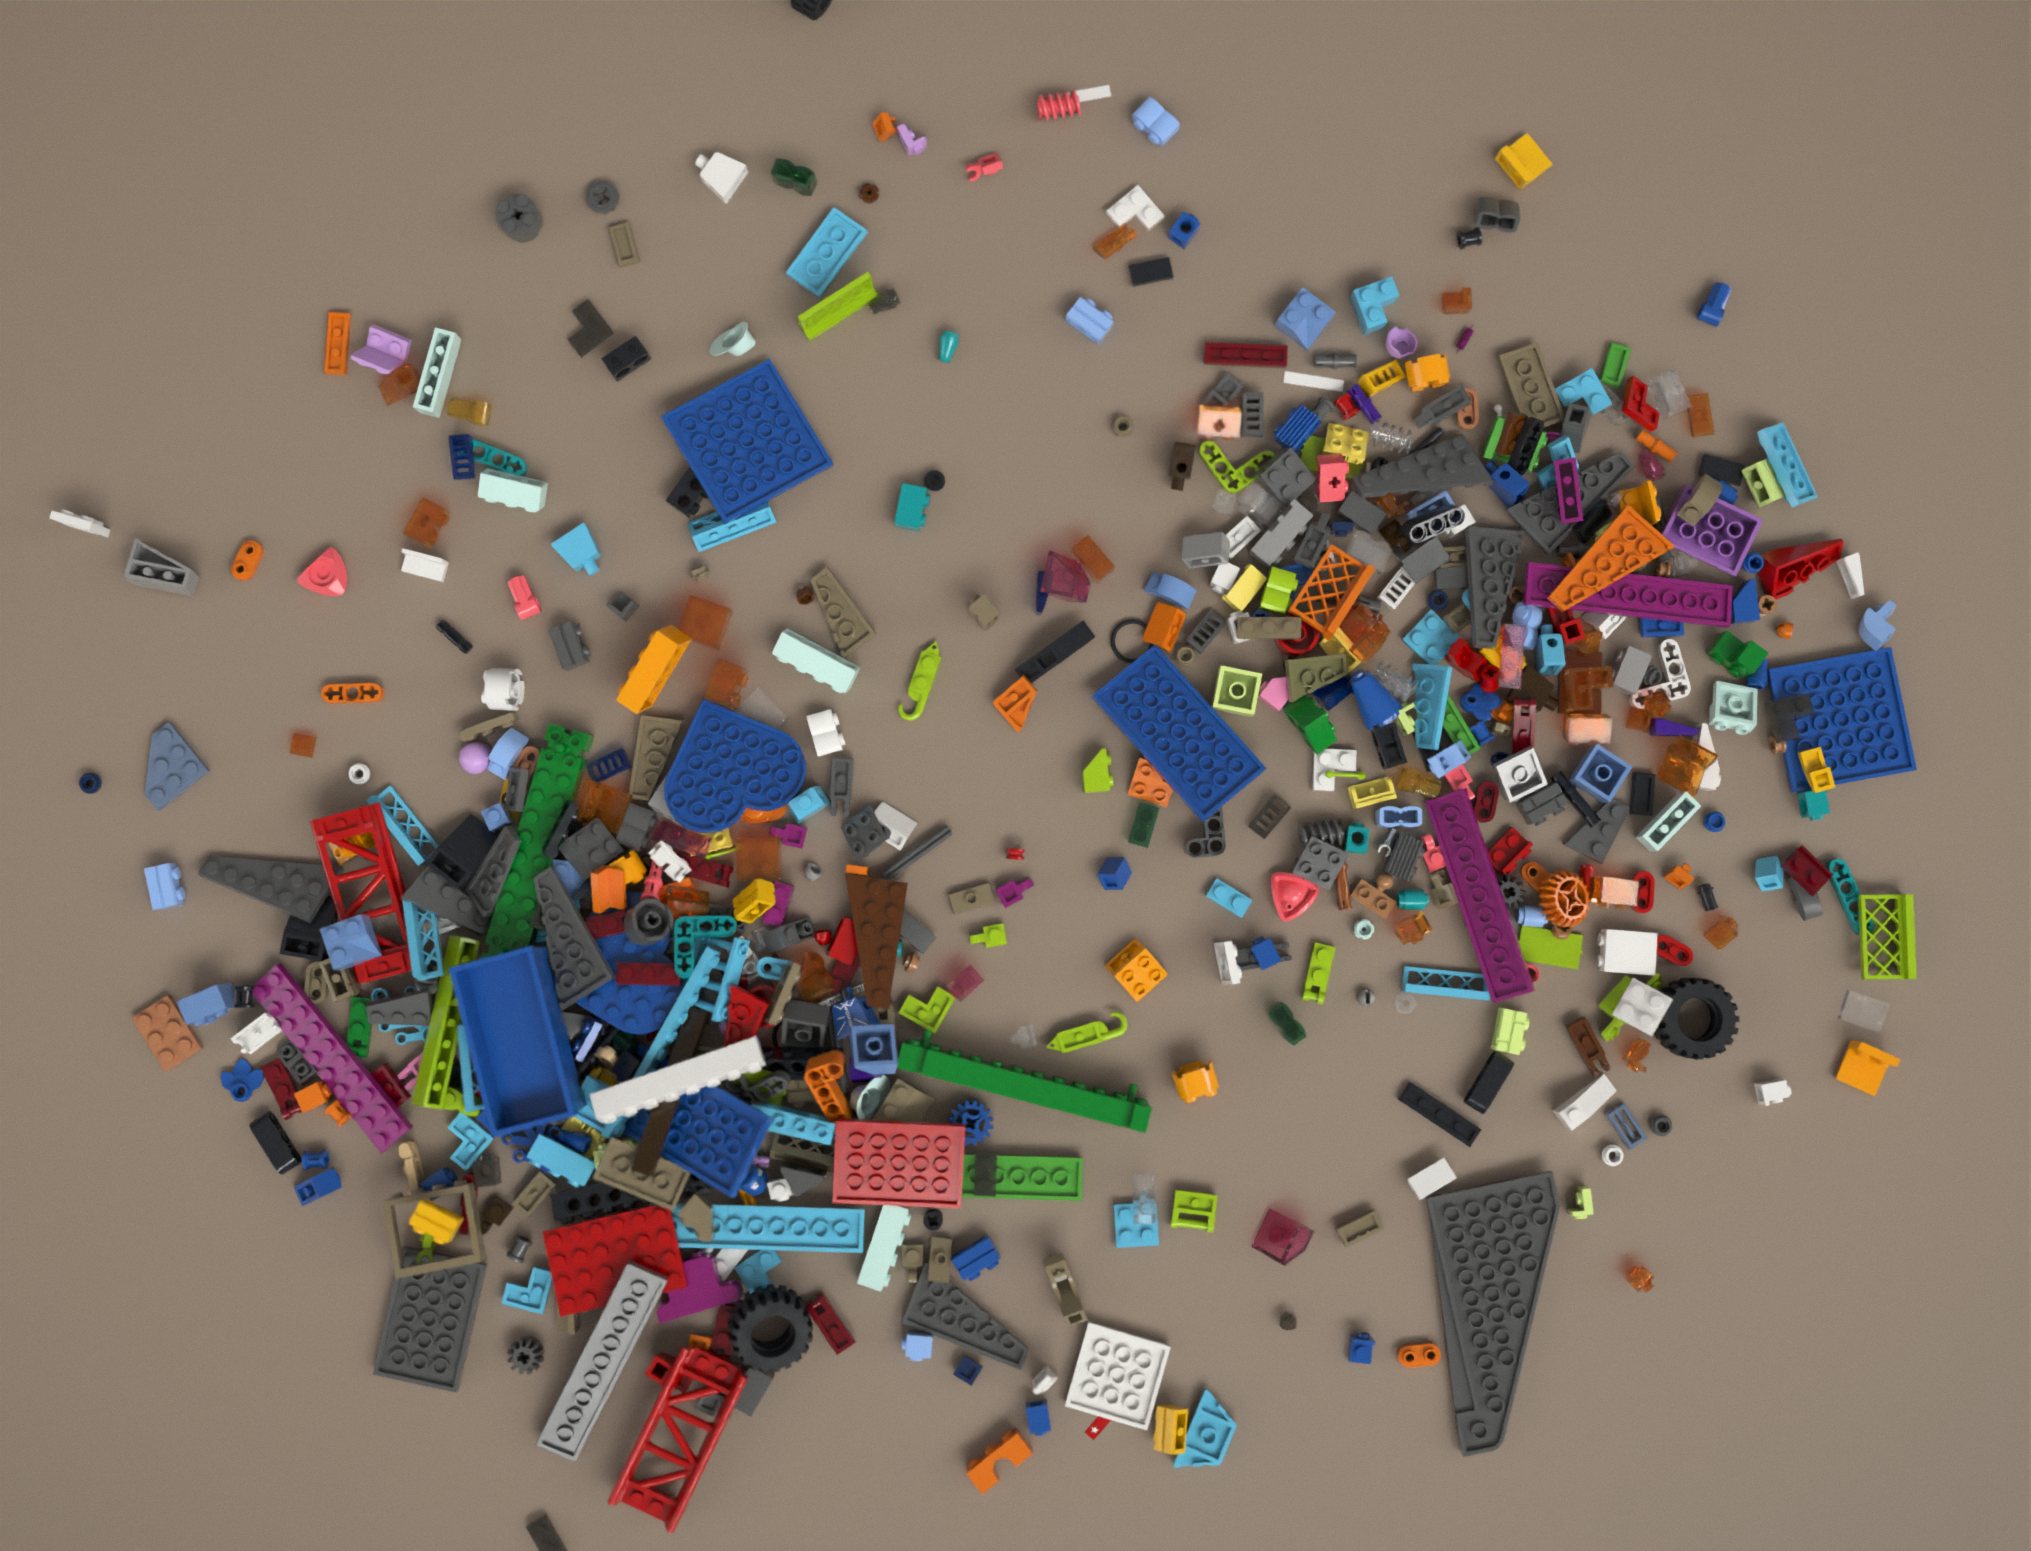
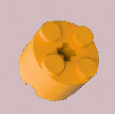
M1446 354L1417 358L1415 363H1412L1411 360L1404 363L1408 386L1412 392L1422 391L1424 388L1429 387V385L1432 388H1438L1449 383L1450 373Z
M635 849L608 865L624 869L626 889L630 887L629 882L632 881L633 884H636L647 876L646 871L648 870Z
M1202 1060L1180 1066L1179 1072L1175 1073V1070L1171 1072L1178 1097L1184 1099L1185 1103L1197 1100L1196 1097L1202 1095L1210 1097L1217 1094L1216 1089L1219 1087V1083L1211 1060H1207L1208 1064H1203Z

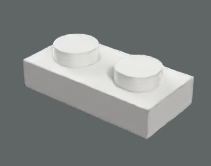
M1248 516L1225 535L1230 541V560L1261 532Z

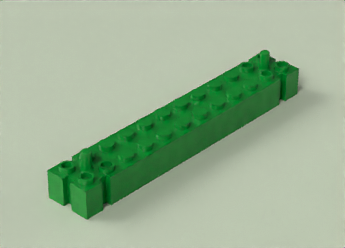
M548 724L544 740L549 741L547 749L541 748L517 831L521 843L496 903L485 944L490 945L489 950L482 952L480 959L534 946L538 925L541 923L543 916L541 904L538 903L534 877L552 867L553 860H559L561 851L558 849V855L555 858H549L542 853V847L567 800L576 802L587 760L583 759L585 751L590 752L594 736L573 730L572 735H570L569 729ZM564 840L559 842L557 848L564 843Z
M926 1029L923 1032L922 1040L909 1038L908 1041L904 1040L898 1058V1069L1146 1133L1152 1107L1146 1099L1135 1097L1138 1089L1136 1084L1130 1083L1127 1096L1114 1091L1113 1095L1108 1094L1106 1089L1093 1086V1089H1089L1082 1082L1073 1081L1070 1084L1066 1083L1063 1077L1052 1075L1051 1079L1044 1077V1073L1032 1070L1031 1073L1024 1072V1067L1012 1064L1011 1068L1003 1066V1062L991 1059L990 1062L982 1061L983 1057L970 1054V1057L963 1056L960 1050L950 1048L949 1052L941 1050L942 1046L930 1043L932 1031Z

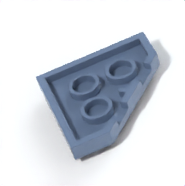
M171 722L165 724L152 735L144 794L159 811L210 772Z

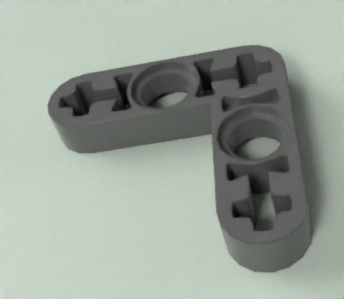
M777 1070L753 1083H750L744 1074H741V1077L737 1079L740 1085L733 1084L728 1079L721 1082L732 1095L750 1105H758L784 1092L790 1083V1076L783 1070ZM759 1086H765L769 1092L761 1091Z

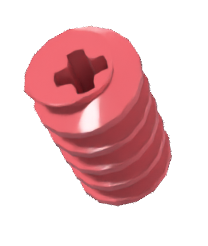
M1071 90L1070 97L1066 91H1063L1062 98L1058 92H1055L1054 99L1050 93L1046 95V100H1044L1042 95L1038 96L1037 109L1040 122L1042 115H1044L1046 121H1049L1050 114L1053 115L1055 120H1057L1058 113L1061 114L1063 119L1066 116V112L1069 113L1070 117H1073L1074 111H1077L1078 115L1081 116L1079 97L1075 90Z

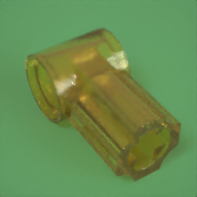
M451 398L447 407L449 417L468 420L480 426H488L492 409L491 404L482 401L469 402Z
M1403 767L1396 788L1410 793L1416 792L1435 799L1440 792L1442 781L1421 775L1416 770Z

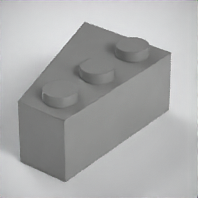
M1294 499L1255 544L1249 554L1267 570L1271 565L1276 567L1282 559L1280 554L1284 550L1288 552L1296 543L1293 539L1298 534L1302 536L1309 528L1307 523L1313 514Z
M136 538L123 576L135 586L193 597L200 578L190 568L167 557Z

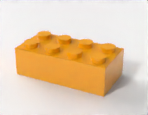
M673 625L653 631L648 639L650 641L648 647L644 648L638 656L640 659L638 664L634 665L628 672L629 679L618 689L619 696L616 701L635 714L651 708L692 638Z

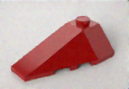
M1835 539L1778 548L1761 554L1764 565L1757 574L1766 595L1773 596L1776 600L1787 596L1794 591V586L1800 582L1804 584L1809 581L1811 574L1817 570L1821 572L1841 558L1844 540Z

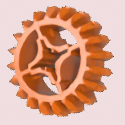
M1560 870L1547 875V879L1542 880L1544 886L1539 887L1542 893L1538 895L1541 898V903L1538 905L1543 907L1541 913L1546 914V920L1551 921V924L1560 927H1573L1587 917L1586 912L1590 910L1588 903L1591 902L1588 899L1590 892L1586 890L1588 884L1583 883L1584 878L1578 877V873Z

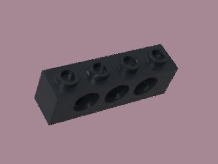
M761 1046L766 1063L761 1068L770 1072L783 1070L789 1074L790 1080L805 1081L806 1066L810 1058L834 1050L842 1053L843 1051L842 1048ZM842 1076L839 1077V1078H837V1079H835V1080H836V1081H841Z

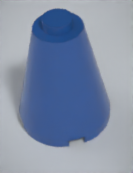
M1360 669L1352 674L1350 683L1363 725L1367 730H1373V726L1377 724L1380 727L1385 726L1398 717L1400 714L1398 710L1403 709L1402 705L1368 670L1363 671V669Z

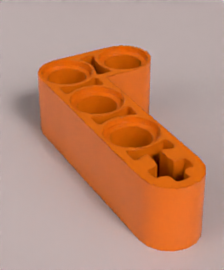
M837 1050L810 1058L807 1062L804 1076L827 1120L835 1124V1131L836 1118L853 1119V1110L835 1080L842 1076L846 1059L845 1055Z

